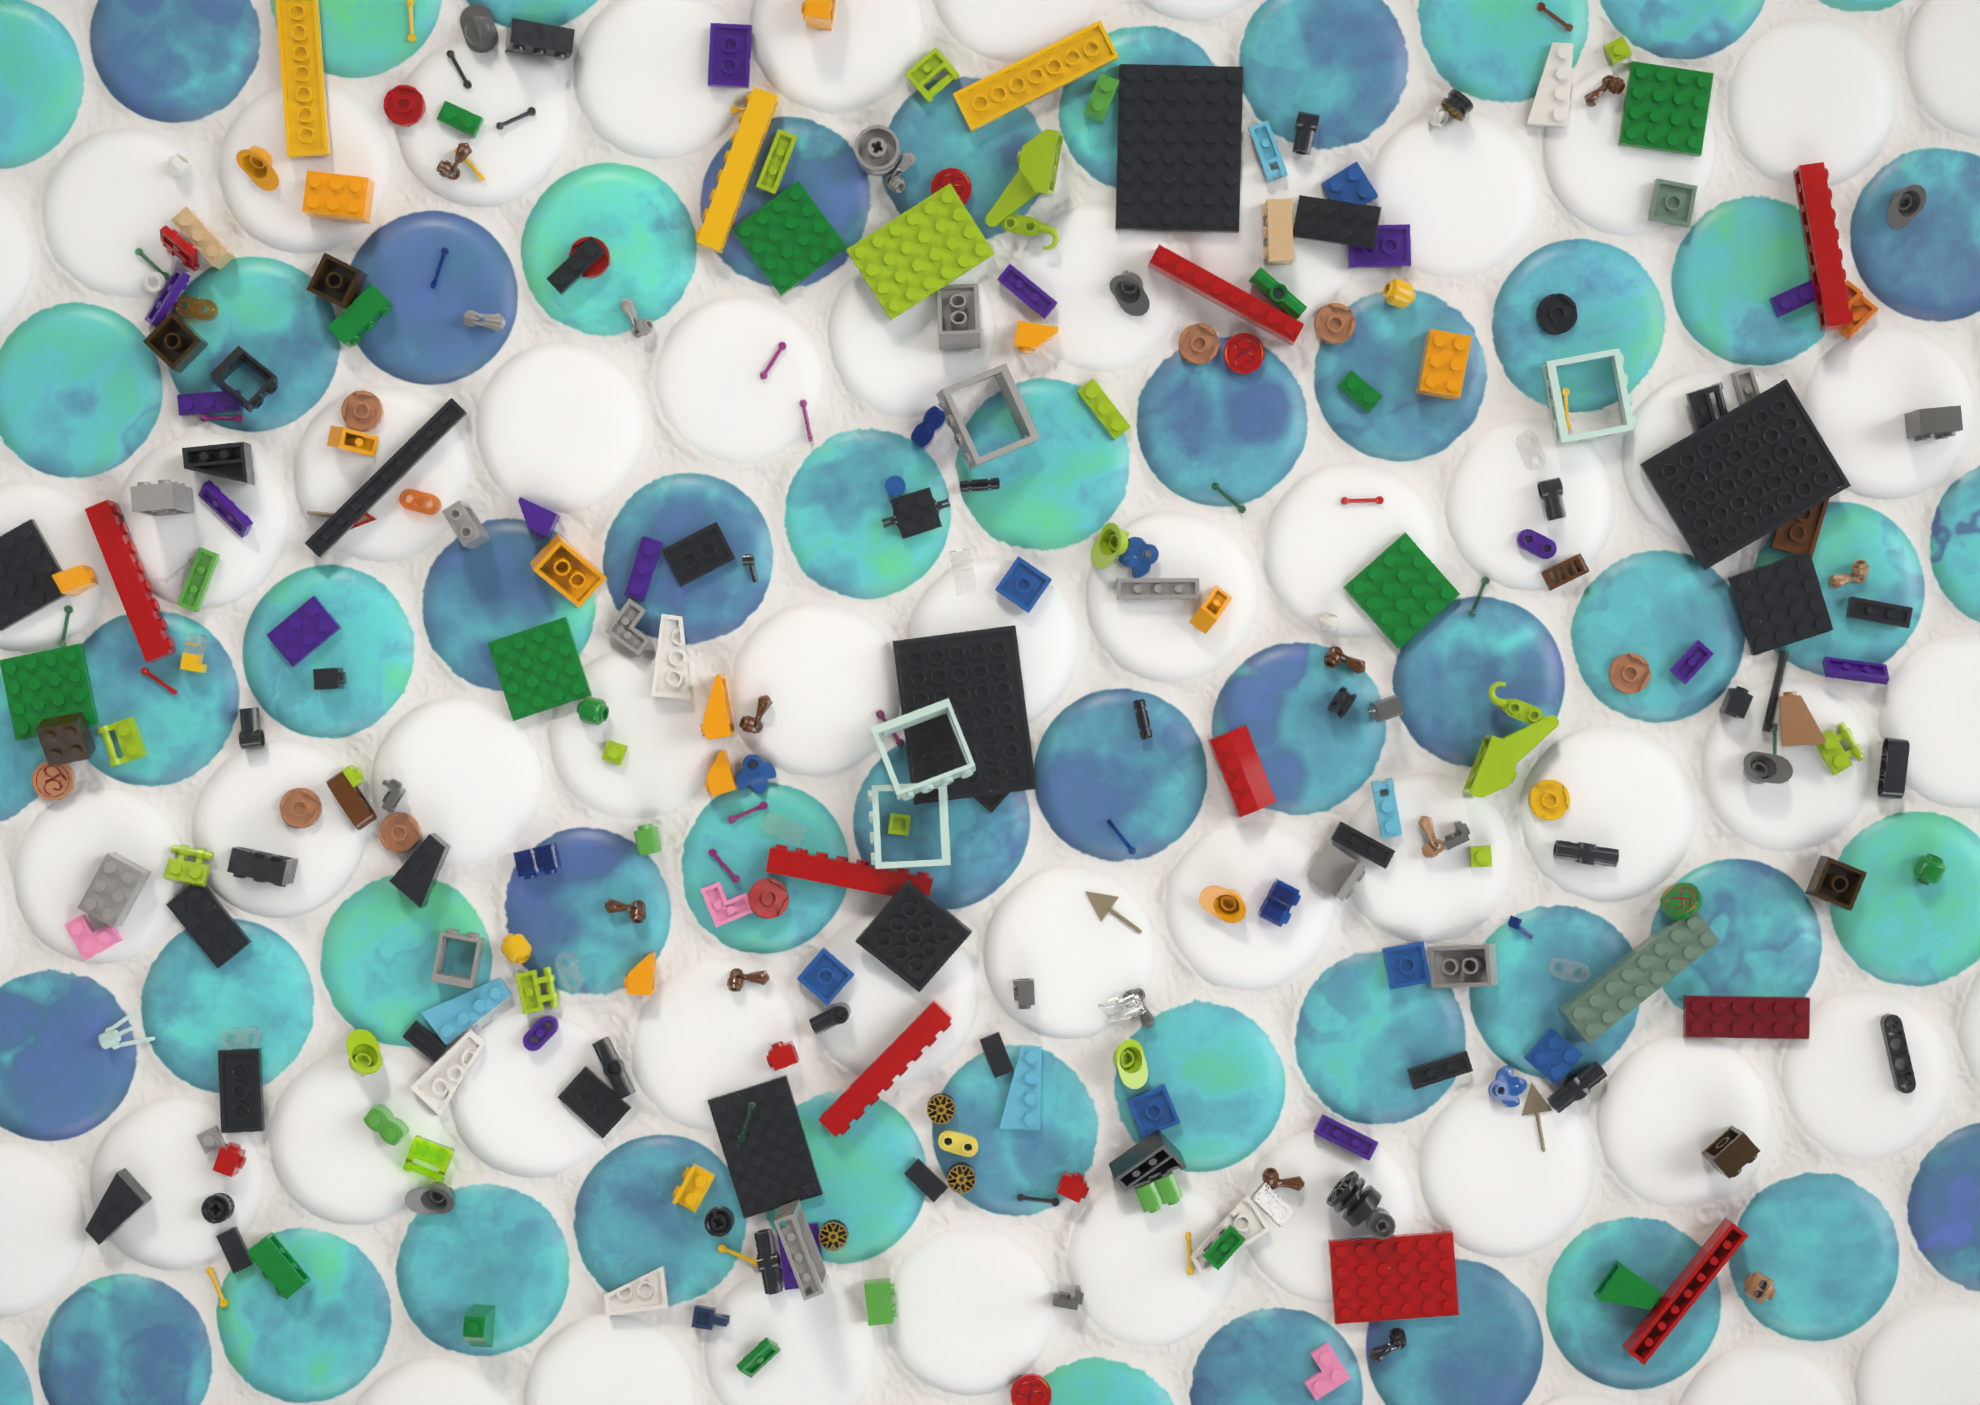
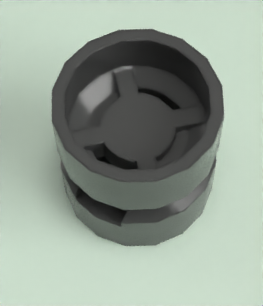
M1376 1207L1365 1220L1366 1227L1372 1236L1377 1239H1388L1395 1232V1221L1384 1208Z

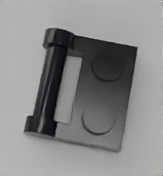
M1722 382L1686 393L1696 431L1716 420L1709 393L1714 392L1720 417L1728 413L1722 392Z

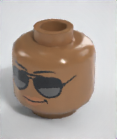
M1760 1272L1749 1273L1742 1286L1745 1289V1295L1759 1303L1765 1302L1766 1299L1771 1301L1776 1292L1773 1288L1774 1281Z

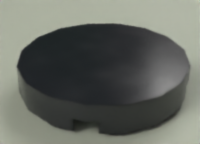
M1561 293L1551 294L1539 302L1535 318L1538 326L1544 332L1550 335H1560L1568 332L1575 325L1578 317L1577 307L1569 296Z

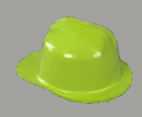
M1115 523L1104 525L1091 549L1093 565L1098 569H1105L1113 563L1117 556L1125 553L1128 548L1129 533L1119 529Z
M357 1029L351 1032L346 1040L349 1056L348 1062L351 1070L360 1074L361 1077L377 1072L382 1066V1057L376 1037L364 1029Z
M1128 1039L1122 1042L1114 1051L1113 1064L1119 1072L1122 1083L1126 1087L1139 1089L1147 1081L1148 1068L1142 1045L1134 1039Z

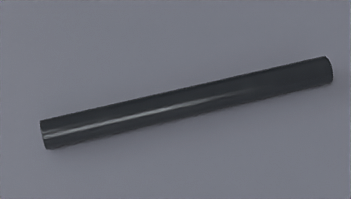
M1780 650L1762 727L1764 732L1770 733L1788 658L1789 652Z

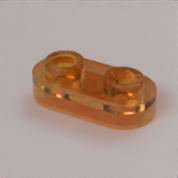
M182 296L175 305L177 313L186 318L212 321L218 315L217 305L207 299ZM188 303V308L184 310L183 304ZM208 306V312L203 313V308Z
M406 489L399 497L400 504L412 511L435 515L441 509V500L433 494ZM409 495L413 497V500L410 503H408L406 500V498ZM431 500L433 505L427 508L426 503Z

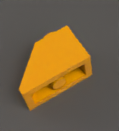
M1018 321L1014 348L1018 349L1017 352L1030 354V351L1037 350L1058 334L1059 327Z
M331 425L326 446L375 457L379 437Z
M79 565L52 575L62 594L78 596L98 585L96 572L92 567L86 565Z
M1215 586L1189 623L1206 634L1218 620L1232 597L1218 586Z
M727 750L719 752L706 776L707 781L704 782L707 793H711L712 797L738 789Z
M651 952L628 973V976L624 977V989H627V994H654L656 952Z

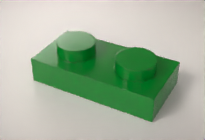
M444 101L437 116L439 122L476 138L484 120L482 117L448 101Z
M1352 370L1337 386L1368 413L1383 397Z
M1229 1224L1202 1256L1219 1270L1246 1239Z
M766 1337L736 1366L740 1372L752 1378L781 1349L777 1343Z

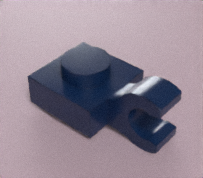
M695 1305L691 1327L712 1330L714 1325L727 1327L730 1315L715 1314L716 1308Z

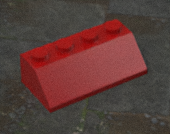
M1246 725L1208 739L1238 817L1248 815L1276 802Z

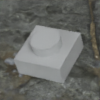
M217 1125L196 1135L205 1154L226 1144Z

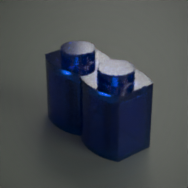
M936 406L931 407L925 413L923 422L913 430L911 442L922 450L927 449L932 444L935 433L945 426V413Z
M556 843L513 853L518 877L524 876L525 880L537 877L536 873L543 871L545 875L557 873L556 868L561 867Z
M1276 878L1257 915L1279 927L1283 924L1286 925L1291 917V913H1289L1291 907L1296 906L1301 898V895H1299L1300 890Z

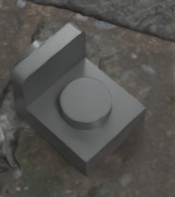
M393 778L382 782L383 785L392 790L391 792L388 791L382 800L384 804L381 808L388 812L395 810L406 792L401 787L403 784Z
M1459 820L1454 822L1459 833L1452 832L1444 836V850H1450L1470 840L1468 836L1470 830L1466 823L1462 824Z
M1076 1285L1074 1297H1071L1070 1293L1059 1292L1058 1294H1053L1052 1304L1056 1307L1077 1310L1078 1304L1082 1305L1084 1292H1081L1080 1286Z

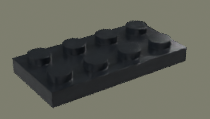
M1299 195L1293 237L1374 249L1382 208Z
M190 885L166 904L217 968L222 967L252 942L207 885L205 887Z
M261 1048L218 1050L221 1133L264 1131Z

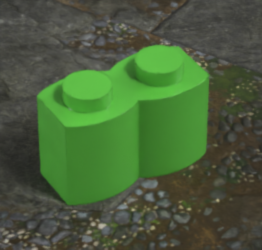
M653 823L637 826L638 830L634 831L638 856L662 851L658 827H653Z
M382 1104L374 1106L363 1118L365 1124L371 1130L379 1132L381 1138L393 1146L398 1144L410 1131L404 1121L394 1117L391 1110Z
M1172 1171L1168 1172V1175L1165 1177L1159 1175L1150 1179L1149 1183L1134 1188L1143 1211H1149V1213L1160 1210V1206L1163 1204H1176L1180 1201L1179 1198L1182 1197Z

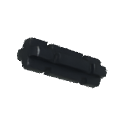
M991 478V480L976 479L971 480V482L964 480L959 483L961 492L1000 488L999 478Z
M1135 700L1133 705L1134 709L1137 710L1135 714L1138 728H1141V731H1139L1141 739L1151 738L1153 735L1152 730L1149 729L1148 712L1144 708L1146 707L1145 700Z

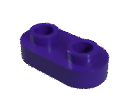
M1531 529L1520 531L1516 537V543L1519 548L1541 559H1549L1556 554V543ZM1526 536L1531 537L1530 543L1525 541ZM1544 545L1550 547L1549 552L1543 550Z
M545 1015L540 1018L524 1035V1047L529 1051L539 1050L558 1031L559 1022L557 1018L552 1015ZM546 1022L552 1023L551 1029L546 1027ZM532 1036L537 1037V1043L531 1041Z

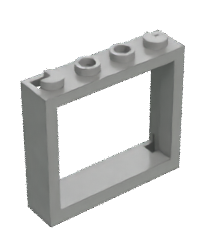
M1006 363L943 388L936 394L939 400L938 406L943 409L945 421L951 427L954 433V441L957 446H960L963 460L967 461L970 470L1034 444L1040 439ZM995 376L1023 439L979 457L951 393Z
M798 1199L779 1207L774 1224L805 1301L825 1292L829 1276ZM785 1220L786 1227L781 1228L779 1222Z

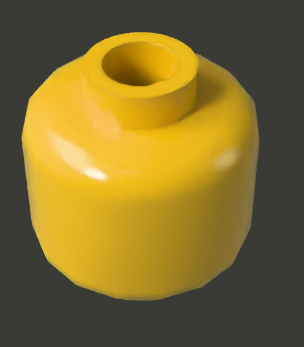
M1393 279L1385 285L1383 297H1385L1387 304L1403 309L1408 304L1413 303L1415 292H1413L1411 283L1400 279Z
M511 933L503 939L504 943L501 946V951L510 963L520 965L531 957L532 946L522 934L514 935Z

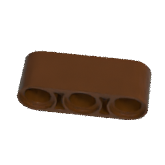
M342 771L326 781L327 786L356 829L360 831L377 819L374 810L360 789L353 787Z

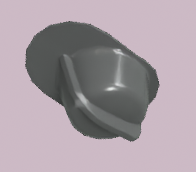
M478 4L465 8L461 13L460 26L466 43L475 52L485 53L492 50L497 44L498 34L490 11Z
M1916 184L1897 189L1891 195L1887 210V222L1891 228L1897 230L1904 228L1923 209L1927 195L1922 186Z
M1125 270L1121 275L1112 278L1109 283L1110 290L1120 307L1132 316H1142L1147 313L1150 301L1143 289L1141 277Z
M1753 751L1744 757L1743 774L1752 783L1782 784L1792 777V765L1783 756Z
M432 1182L426 1187H418L408 1191L405 1196V1203L411 1211L416 1213L445 1214L454 1207L453 1189L442 1182Z

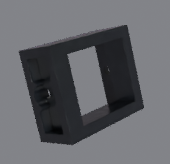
M239 345L210 373L212 383L250 413L254 408L258 409L263 404V399L268 394L272 395L278 388L277 376ZM243 362L267 381L249 401L224 382Z

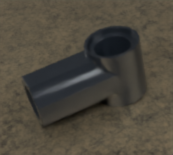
M1298 112L1292 152L1299 155L1310 154L1313 136L1316 133L1319 122V115Z
M1560 478L1539 481L1537 484L1538 493L1544 502L1547 520L1566 517L1562 499L1563 486Z
M259 708L239 709L241 722L239 744L241 749L263 748L265 736L260 726Z
M840 1002L834 1007L810 1018L809 1021L816 1035H819L838 1024L845 1023L851 1014V1009L848 1004ZM836 1009H843L846 1016L843 1018L838 1017Z

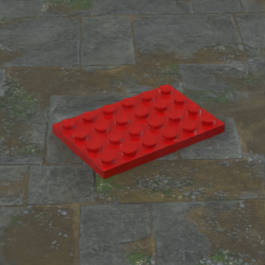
M1452 1231L1392 1235L1388 1239L1383 1240L1375 1237L1328 1240L1335 1324L1459 1315Z

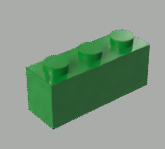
M371 284L328 328L344 345L349 348L356 346L360 343L362 336L366 332H370L376 327V322L381 317H386L392 311L391 307L394 304L376 286Z
M273 1232L247 1251L252 1263L261 1268L265 1279L271 1281L275 1286L276 1292L286 1300L311 1280Z

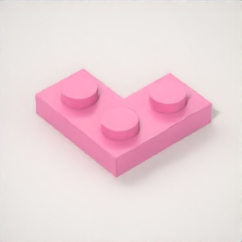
M720 881L700 889L715 927L752 913L748 905L747 892L728 900Z
M85 914L64 925L84 961L123 940L116 927L113 928L105 925L94 931Z
M1328 1342L1310 1352L1321 1371L1304 1382L1317 1401L1351 1378Z

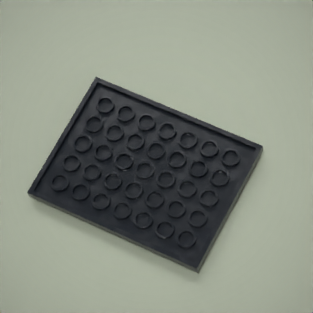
M1119 64L1115 230L1239 233L1243 67Z
M1787 379L1639 464L1703 571L1851 486Z
M1016 626L893 641L902 715L949 698L975 763L976 771L973 772V775L967 778L959 777L953 779L954 782L947 785L948 800L1036 789ZM947 714L904 729L911 783H920L967 765ZM933 789L928 793L919 792L914 794L913 805L939 802L938 789Z

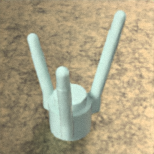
M131 1012L111 1027L106 1028L105 1032L100 1034L98 1039L103 1049L106 1050L112 1047L115 1050L123 1046L154 1041L155 1037L120 1042L121 1036L132 1031L133 1028L129 1027L120 1032L115 1029L134 1015Z

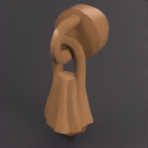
M1856 560L1852 565V574L1832 575L1828 580V584L1833 589H1837L1853 580L1856 583H1862L1867 578L1869 565L1865 560Z
M1421 816L1418 824L1430 840L1424 843L1421 850L1426 858H1434L1444 850V843L1440 839H1436L1432 818Z

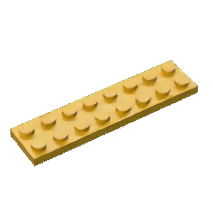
M275 0L287 157L291 159L329 156L330 144L319 0Z
M1100 20L953 93V97L970 131L973 132L1118 60L1119 56Z

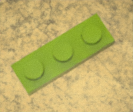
M780 129L777 130L756 188L773 195L777 194L798 136Z
M1094 378L1077 390V393L1114 440L1131 428Z

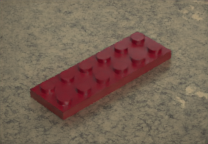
M1684 995V1037L1809 1039V997Z

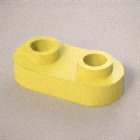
M947 1129L942 1131L938 1137V1144L944 1151L964 1157H972L978 1151V1141L971 1135ZM946 1138H951L952 1143L946 1144L944 1140ZM971 1144L972 1149L966 1150L964 1145Z

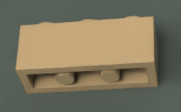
M1292 198L1267 199L1265 205H1262V218L1266 220V226L1262 227L1263 239L1266 238V247H1263V259H1267V265L1292 264L1294 261Z
M187 206L171 220L215 268L221 270L235 257L195 211Z

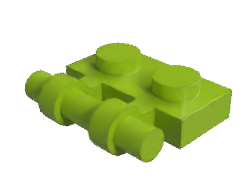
M1844 722L1836 725L1840 731L1836 735L1832 729L1823 732L1826 744H1814L1832 775H1836L1853 765L1849 759L1850 756L1854 755L1857 761L1865 758L1861 751L1862 747L1855 742L1852 737L1853 732L1850 728L1846 727ZM1844 739L1849 749L1844 750L1839 741Z
M173 844L171 852L177 853L178 858L168 859L163 878L205 887L211 867L204 865L205 859L213 860L214 852H209L204 848H189L188 845L184 844L180 846ZM187 856L196 857V862L186 861Z
M551 966L543 968L544 976L538 977L537 969L515 974L523 1014L545 1010V1001L550 1002L551 1008L559 1007L557 1000L559 994L555 990V975L552 974ZM546 982L548 994L542 995L540 984Z

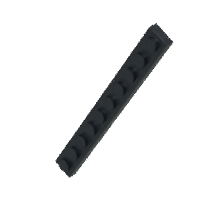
M453 398L449 399L305 544L319 558H322L467 412Z

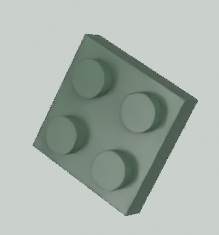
M1655 179L1647 220L1689 228L1698 186Z

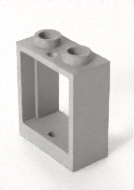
M459 500L442 511L463 547L475 550L491 540L470 504Z
M447 928V931L440 932L431 981L472 989L477 984L485 938L479 937V933L467 932L466 935L460 934L458 929ZM449 938L476 943L470 977L442 972Z

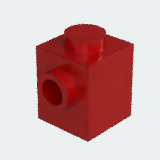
M783 1041L772 1044V1048L769 1049L766 1056L769 1067H773L775 1071L798 1063L800 1060L793 1041L784 1044Z
M232 1142L221 1146L212 1170L230 1177L235 1176L246 1162V1157H244L246 1150L241 1149L239 1144Z
M1064 1170L1056 1188V1193L1079 1203L1081 1198H1086L1089 1191L1087 1180L1084 1179V1175L1078 1172H1073L1072 1174Z

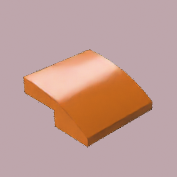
M1847 280L1845 286L1850 293L1848 303L1849 308L1853 311V321L1848 327L1836 330L1849 341L1878 312L1879 308L1863 296V292Z

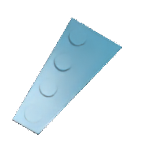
M497 978L421 1012V1014L445 1045H447L509 997L512 992L501 978Z
M1021 1046L999 1129L1040 1130L1042 1046Z

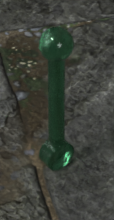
M141 248L135 249V254L141 256L157 272H160L165 277V280L170 278L169 273L163 272L143 253Z
M1217 482L1212 483L1211 488L1217 490L1237 508L1238 513L1242 514L1246 511L1245 506H1240L1219 487Z
M1483 577L1481 579L1482 584L1475 599V602L1472 606V609L1468 611V615L1470 617H1474L1476 615L1475 610L1477 608L1485 585L1489 584L1490 582L1488 577Z
M70 605L64 607L66 615L61 640L58 642L59 647L67 645L65 639L69 617L74 610Z
M1772 723L1773 754L1777 755L1778 725L1777 723Z
M755 1101L748 1103L749 1110L742 1132L738 1136L740 1143L746 1140L745 1134L752 1111L756 1107Z

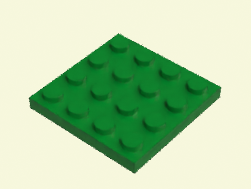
M1632 61L1629 67L1618 145L1701 156L1714 73Z
M799 181L789 186L732 229L781 297L847 249L845 243Z
M1406 532L1343 587L1397 649L1460 595Z
M567 617L487 643L513 721L592 695Z
M79 643L0 660L16 741L38 737L36 728L42 719L83 712L88 726L99 724L83 644Z

